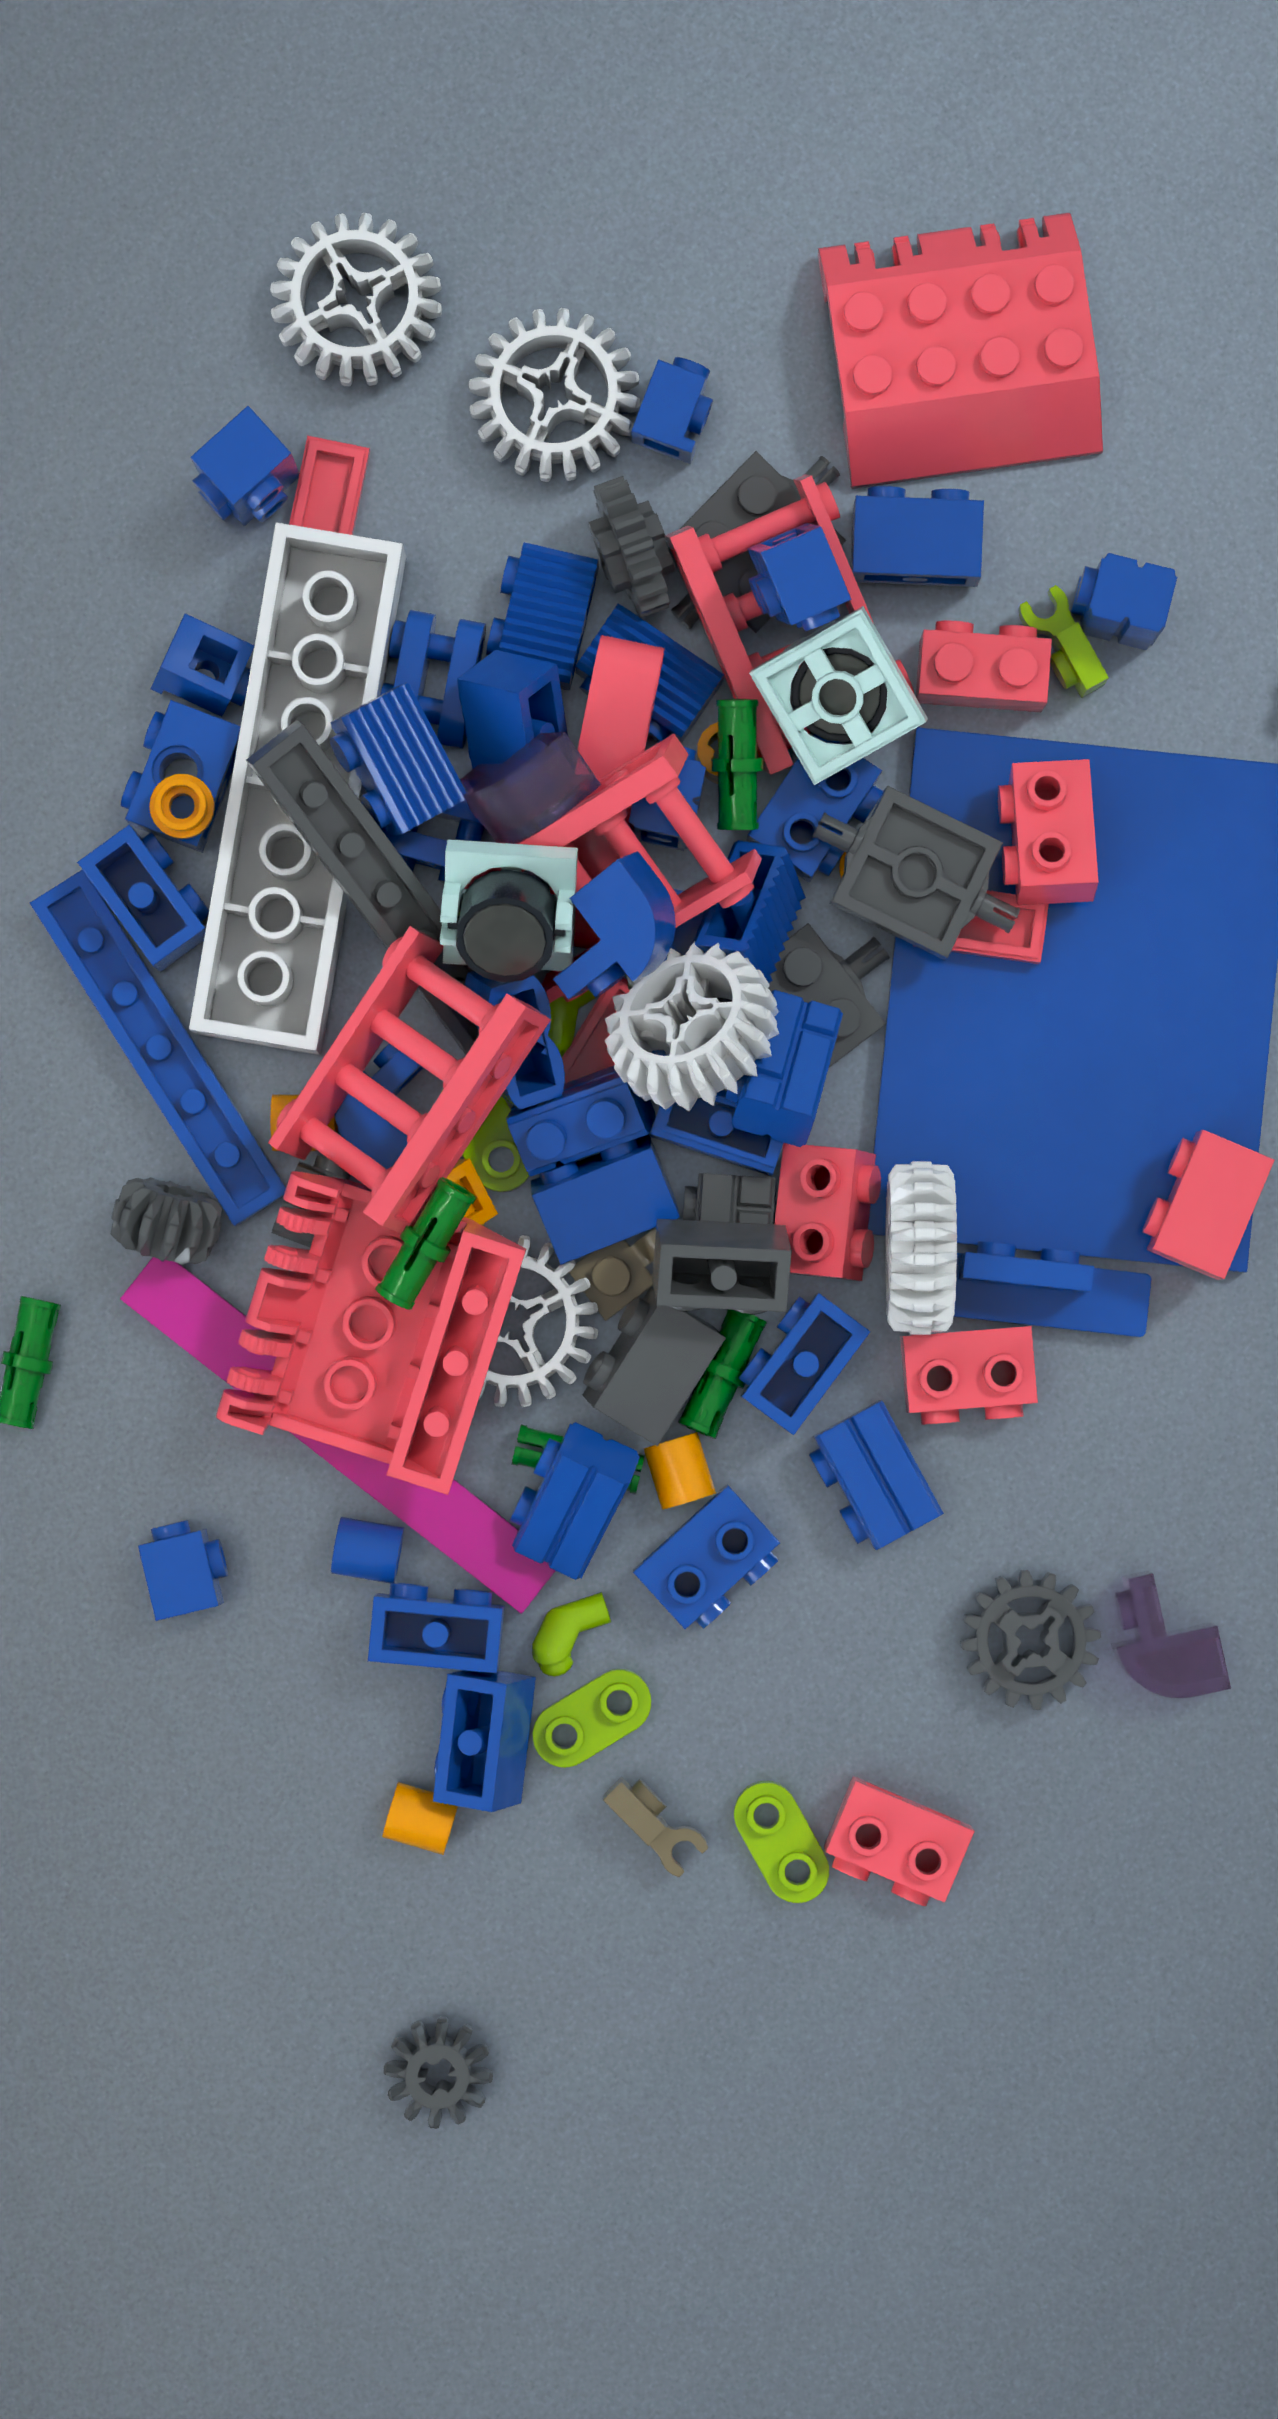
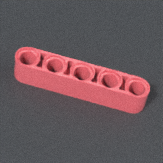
M601 635L568 798L645 751L665 648ZM632 805L625 809L628 815L624 820L628 825ZM590 830L573 841L576 845L575 848H578V860L591 879H594L619 859V856L603 834L596 836ZM550 887V893L555 894L552 888ZM576 908L574 946L588 949L597 944L600 938Z

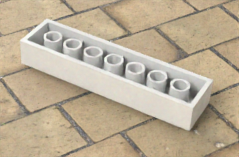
M277 522L275 524L189 1030L197 1035L321 1055L348 897L249 766L246 759L298 720L304 724L361 801L360 797L366 793V789L362 786L361 779L357 776L355 769L347 772L337 760L330 744V738L337 734L332 729L330 722L381 694L382 686L386 679L390 640L396 620L406 561V553L402 543Z

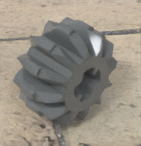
M151 1177L148 1179H131L127 1181L126 1185H123L119 1198L115 1200L111 1216L113 1220L111 1235L125 1249L140 1252L142 1256L158 1258L162 1262L165 1260L174 1261L181 1265L186 1263L198 1264L207 1260L215 1242L217 1243L222 1225L220 1222L222 1207L207 1193L195 1191L191 1186L178 1185L172 1181H159Z
M444 2016L438 2017L435 2026V2036L433 2037L429 2036L425 2025L420 2020L412 2023L411 2032L417 2046L404 2038L396 2037L392 2042L391 2048L406 2061H388L385 2063L383 2071L389 2077L405 2079L392 2086L388 2091V2097L391 2101L401 2100L408 2095H411L413 2098L407 2105L404 2117L412 2121L417 2117L422 2106L430 2108L428 2124L430 2128L434 2129L440 2126L442 2109L444 2108L448 2109L452 2120L459 2125L465 2122L466 2113L460 2099L471 2106L481 2108L485 2103L486 2097L471 2084L484 2085L491 2083L493 2080V2070L486 2067L472 2066L489 2055L487 2044H478L466 2050L464 2046L469 2041L473 2028L468 2024H464L459 2029L455 2039L447 2037L449 2021ZM443 2058L451 2063L448 2075L456 2076V2079L452 2083L441 2079L436 2086H433L426 2081L429 2069H421V2066L425 2062L436 2065Z

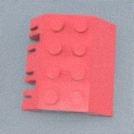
M1070 213L1043 216V237H1039L1034 218L1019 220V228L1017 229L1019 248L1002 251L999 232L996 230L994 223L980 225L981 246L977 247L971 227L917 234L918 255L914 256L908 236L894 237V245L892 246L894 266L875 269L874 252L870 248L869 241L854 243L856 264L851 265L845 245L818 248L824 302H828L844 411L843 433L851 489L1102 454L1100 376L1082 253Z
M292 1171L283 1200L304 1209L282 1206L279 1209L276 1223L296 1233L314 1234L310 1250L284 1245H268L264 1258L265 1261L286 1270L261 1268L245 1319L249 1325L261 1330L242 1329L238 1343L251 1353L276 1356L273 1370L231 1367L227 1383L241 1390H223L216 1418L229 1425L263 1435L270 1425L390 1464L387 1476L448 1495L526 1248L469 1218L463 1217L447 1244L451 1249L444 1263L437 1261L416 1297L412 1309L407 1310L390 1302L375 1290L378 1283H381L404 1241L400 1238L401 1233L381 1226L363 1213L372 1199V1190L363 1184L348 1179Z

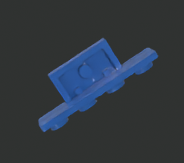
M978 1241L977 1253H957L955 1315L953 1317L1142 1337L1146 1333L1152 1281L1149 1274L1079 1264L1080 1252L1042 1248L1041 1259L1036 1260L1015 1257L1016 1245Z

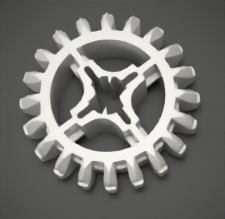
M339 213L335 216L338 232L327 235L324 226L320 222H315L311 225L316 240L313 246H310L304 239L295 237L291 241L294 252L301 260L297 262L289 258L279 259L277 263L278 270L284 276L292 279V281L271 283L270 291L273 297L289 302L272 308L271 314L274 322L282 324L291 323L279 334L284 346H293L303 341L294 355L296 362L300 366L310 363L319 355L315 370L318 378L325 380L330 376L334 366L338 365L340 366V381L343 386L349 387L352 385L354 369H363L367 385L372 386L378 383L375 369L378 365L385 363L389 374L393 378L401 375V368L396 358L399 353H403L410 361L415 363L421 359V351L411 340L413 337L429 342L434 340L436 335L434 328L422 321L421 318L434 319L441 317V304L425 298L441 291V283L438 277H420L433 266V259L429 253L419 254L410 258L418 245L417 237L414 234L409 233L394 244L397 233L395 221L388 219L383 223L379 233L376 234L373 233V219L370 213L361 214L358 230H349L346 215ZM352 253L374 255L386 260L394 268L387 272L383 267L372 272H360L354 269L343 255ZM326 264L334 281L333 288L328 296L317 302L319 309L305 316V297L309 284L315 274ZM342 276L346 277L351 288H356L361 296L372 293L373 296H365L368 305L366 309L371 324L367 323L362 312H357L352 304L340 306V303H347L345 296L347 291ZM407 284L409 297L405 314L398 326L387 336L379 319V312L386 302L395 297L394 290ZM352 327L360 331L370 345L362 347L342 346L325 339L318 332L325 328L332 332L338 328Z
M537 309L533 311L535 329L526 332L522 322L515 317L509 321V328L514 337L511 343L497 333H493L489 337V344L499 355L498 359L487 354L477 355L475 359L476 367L489 375L490 378L476 377L470 379L469 391L477 396L488 398L470 405L471 417L474 419L492 418V420L485 423L478 430V435L482 442H489L501 436L503 437L494 450V457L499 462L508 459L516 450L519 452L515 464V472L524 476L529 471L532 461L535 460L540 462V480L549 482L552 477V464L563 463L564 476L567 481L576 479L575 460L583 458L587 468L593 473L600 469V461L594 451L597 447H600L606 454L612 457H616L620 453V445L610 435L611 431L623 436H631L634 424L628 418L620 415L619 412L632 413L639 411L640 398L621 392L639 385V375L636 371L617 372V370L624 367L631 360V353L628 348H619L609 354L606 352L615 340V332L611 328L603 330L593 339L590 337L594 327V318L585 314L581 318L576 330L569 328L570 316L568 309H559L557 313V326H546L543 310ZM547 348L565 349L564 352H560L556 361L547 368L534 369L524 365L520 369L515 366L524 357L533 352ZM583 356L598 368L606 382L608 398L605 407L593 402L592 395L582 391L575 382ZM565 373V395L569 401L562 405L558 400V407H549L545 415L544 394L541 388L547 385L551 390V383H560ZM504 384L516 388L518 395L526 398L534 407L526 435L511 423L503 409L502 391ZM572 420L584 425L589 421L595 424L585 434L573 440L561 443L544 442L545 438H549L553 429L563 421Z
M695 941L690 946L686 955H681L671 948L667 960L653 973L634 982L627 976L628 989L630 991L626 994L612 997L616 1013L605 1018L607 1031L610 1035L604 1041L607 1045L608 1054L615 1063V1071L624 1083L628 1082L637 1096L642 1097L645 1102L653 1099L655 1104H659L665 1110L677 1102L679 1106L690 1111L698 1098H702L703 1101L714 1106L717 1093L724 1089L738 1094L737 1080L743 1075L758 1077L757 1065L754 1061L772 1056L768 1040L779 1034L775 1016L779 1013L776 1007L777 1002L768 988L769 983L761 970H756L749 959L744 958L739 951L726 956L719 948V943L712 946L706 953L695 945ZM717 997L730 999L732 1002L720 1003ZM664 1050L669 1056L653 1054L652 1051Z
M912 1161L910 1164H896L888 1174L886 1197L885 1283L887 1322L893 1331L910 1332V1335H931V1332H944L953 1323L956 1301L957 1213L954 1174L948 1165L932 1164L931 1161Z
M524 1235L520 1236L518 1245L526 1248L521 1268L542 1275L552 1283L555 1289L527 1301L511 1296L510 1303H515L516 1311L521 1305L527 1310L539 1304H543V1308L531 1314L530 1319L523 1323V1330L525 1332L523 1337L529 1346V1352L524 1350L519 1339L510 1340V1332L505 1337L499 1334L497 1342H505L511 1345L518 1353L520 1359H522L528 1373L523 1375H503L488 1369L479 1399L484 1394L487 1384L497 1386L494 1404L498 1407L506 1405L508 1388H518V1399L522 1407L532 1404L529 1386L539 1383L542 1394L546 1399L555 1397V1388L548 1378L557 1372L563 1381L572 1384L577 1377L572 1370L564 1365L567 1359L571 1356L585 1364L591 1359V1354L575 1347L578 1336L586 1339H596L598 1337V1329L579 1325V1315H592L598 1312V1305L595 1302H587L577 1305L575 1295L586 1291L591 1286L589 1280L582 1278L569 1286L563 1278L573 1270L576 1262L574 1260L559 1265L556 1270L548 1265L555 1251L551 1243H545L541 1248L538 1259L528 1256L531 1238ZM564 1306L566 1312L565 1335L558 1351L545 1364L535 1343L534 1328L544 1316Z

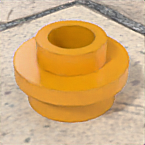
M175 774L163 779L153 790L149 806L155 825L166 835L177 839H188L202 833L211 823L215 810L214 798L210 789L199 778L189 774ZM179 796L191 797L195 805L193 813L184 819L176 818L171 812L172 802Z

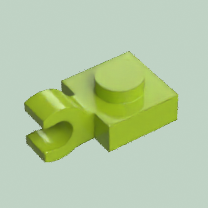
M1055 585L1049 588L1047 592L1055 606L1053 616L1046 619L1037 617L1033 613L1032 607L1026 601L1020 604L1018 608L1019 617L1024 626L1037 628V634H1044L1052 639L1051 645L1055 652L1051 654L1050 664L1055 675L1065 689L1074 685L1080 697L1083 698L1103 687L1109 677L1078 622L1075 623L1072 618L1067 596L1061 588Z

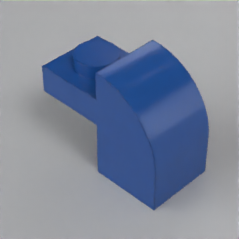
M639 851L617 859L569 898L600 938V941L554 977L553 980L568 1000L588 990L597 998L617 984L626 974L634 982L653 973L663 963L672 947L675 935L676 920L674 907L667 889Z
M388 1044L373 1060L380 1069L370 1078L394 1095H397L424 1068L394 1046ZM350 1094L346 1096L335 1113L336 1123L343 1138L386 1169L393 1167L407 1146V1135Z

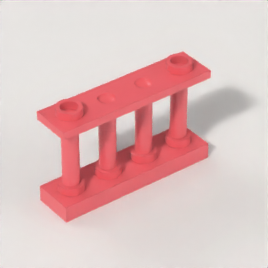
M806 474L793 479L801 497L800 500L714 538H710L708 533L697 537L694 527L685 526L665 535V539L733 699H758L757 755L763 758V770L770 775L794 765L788 752L792 746L749 673L752 669L782 653L790 645L762 657L758 652L747 655L738 632L748 628L746 621L756 618L763 613L752 591L737 598L733 593L722 596L713 573L723 569L721 562L748 551L747 548L804 523H811L821 526L852 599L845 602L849 614L864 606L871 618L831 522L840 518L832 492L826 482L816 485L812 475ZM899 659L896 660V664L914 693L911 681L902 662ZM806 727L804 728L808 734L811 733Z
M675 734L670 735L497 842L575 848L576 845L573 841L592 830L596 836L604 835L619 858L639 851L670 895L675 912V928L717 903L724 909L742 900L753 890L754 885L752 882L762 860L758 852L753 849L730 863L677 788L681 782L678 776L689 754ZM642 798H645L649 804L657 803L708 876L678 895L624 820L628 815L625 809ZM578 859L576 892L592 880ZM501 867L491 868L473 877L464 889H468L476 879L490 872L501 871ZM590 948L575 956L573 962L576 961L579 957H581L584 953H586ZM551 970L546 974L542 983L549 1004L561 996L566 1002H570L584 993L568 1000L553 980L562 971Z
M409 926L404 936L395 940L387 949L382 962L383 968L299 1096L289 1102L281 1111L276 1123L277 1129L268 1142L275 1149L302 1160L306 1159L312 1148L316 1149L372 1190V1199L363 1213L381 1226L401 1234L406 1225L414 1226L437 1187L439 1178L448 1177L551 1021L550 1018L533 1006L509 994H506L501 1003L495 1006L434 964L443 950V945H440L438 940ZM419 985L479 1027V1036L464 1058L457 1060L398 1018ZM383 1040L443 1081V1091L428 1113L422 1115L363 1073ZM348 1094L407 1135V1146L393 1167L386 1169L327 1126Z

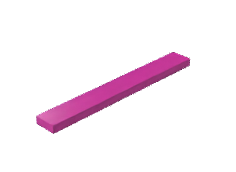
M152 1257L120 1298V1300L226 1383L230 1368H233V1366L273 1370L276 1356L251 1353L238 1343L242 1329H261L249 1325L245 1321V1314L179 1263L167 1260L162 1262L158 1258ZM291 1433L519 1613L522 1614L554 1574L555 1570L549 1568L547 1562L540 1564L515 1552L512 1544L518 1528L455 1479H453L449 1494L446 1495L387 1476L390 1464Z

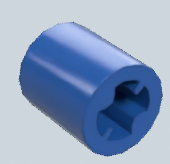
M341 1517L335 1539L331 1573L384 1583H395L403 1543L404 1527Z

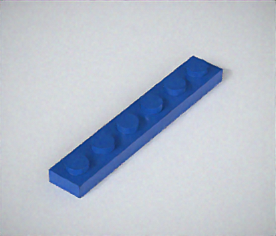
M80 870L30 902L35 913L234 1226L240 1225L281 1199L286 1190L284 1182L104 898L85 872Z

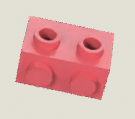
M944 620L936 622L935 630H923L919 642L916 698L919 704L1028 712L1043 711L1048 700L1052 639L1037 638V628L1021 625H1003L999 627V635L973 633L974 624Z
M1090 760L1012 763L1008 785H998L1000 824L1011 823L1013 845L1002 847L1004 885H1015L1017 905L1093 902L1099 881Z
M1206 1130L1196 1132L1193 1141L1182 1138L1167 1172L1177 1177L1167 1201L1159 1197L1156 1198L1143 1228V1233L1152 1236L1147 1251L1216 1280L1225 1279L1275 1160Z
M783 1143L774 1224L786 1225L792 1250L790 1274L862 1281L863 1269L869 1267L874 1252L873 1232L868 1229L870 1205L876 1203L881 1188L880 1169L878 1166H875L876 1154L857 1149L814 1145L797 1147Z
M1032 1326L900 1336L906 1413L921 1412L922 1425L960 1422L959 1409L984 1407L985 1420L1024 1417L1023 1404L1038 1403Z
M853 1776L824 1844V1849L826 1853L835 1856L832 1864L833 1868L863 1881L868 1880L871 1872L894 1881L891 1889L892 1893L916 1904L927 1906L930 1897L945 1903L975 1831L967 1823Z

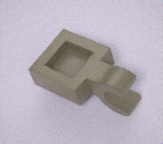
M656 1227L632 1246L626 1240H622L589 1253L578 1261L573 1270L569 1272L575 1281L582 1278L589 1280L591 1286L584 1293L591 1302L597 1303L598 1312L605 1321L653 1286L652 1274L646 1267L654 1261Z
M621 1777L603 1795V1801L658 1854L662 1865L672 1875L680 1877L684 1873V1868L672 1856V1849L678 1842L689 1841L702 1854L708 1849L704 1836L698 1830L688 1826L671 1827L666 1824V1821L659 1814L667 1806L642 1780L639 1779L631 1787Z

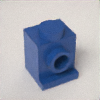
M675 357L673 364L658 359L631 431L632 443L691 464L695 455L696 441L688 438L689 432L701 435L713 403V399L703 396L710 370L699 363L685 358Z
M185 613L150 689L160 694L165 690L222 717L229 702L242 706L245 700L250 675V668L246 667L254 645ZM196 670H209L213 673L215 679L207 675H204Z

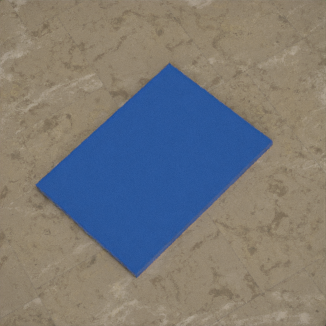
M916 728L909 796L1003 842L989 871L988 891L1016 894L1015 885H1004L1002 870V847L1013 846L1011 823L1000 824L998 812V785H1008L1012 763L1089 759L1099 883L1093 902L1049 904L1040 964L950 952L948 958L943 960L895 936L873 1154H876L875 1166L879 1167L881 1173L879 1197L875 1204L870 1205L868 1229L873 1232V1235L885 1236L887 1182L888 1174L894 1165L910 1164L912 1161H931L932 1164L948 1165L954 1174L957 1244L977 1246L978 1241L1016 1245V1250L1041 1252L1042 1248L1080 1252V1256L1183 1266L1147 1251L1152 1236L1143 1233L1145 1222L1156 1198L1159 1197L1167 1201L1177 1177L1167 1172L1181 1139L1185 1138L1193 1141L1196 1132L1206 1130L1259 1153L1278 963L1277 763ZM1253 1213L1228 1271L1247 1272Z

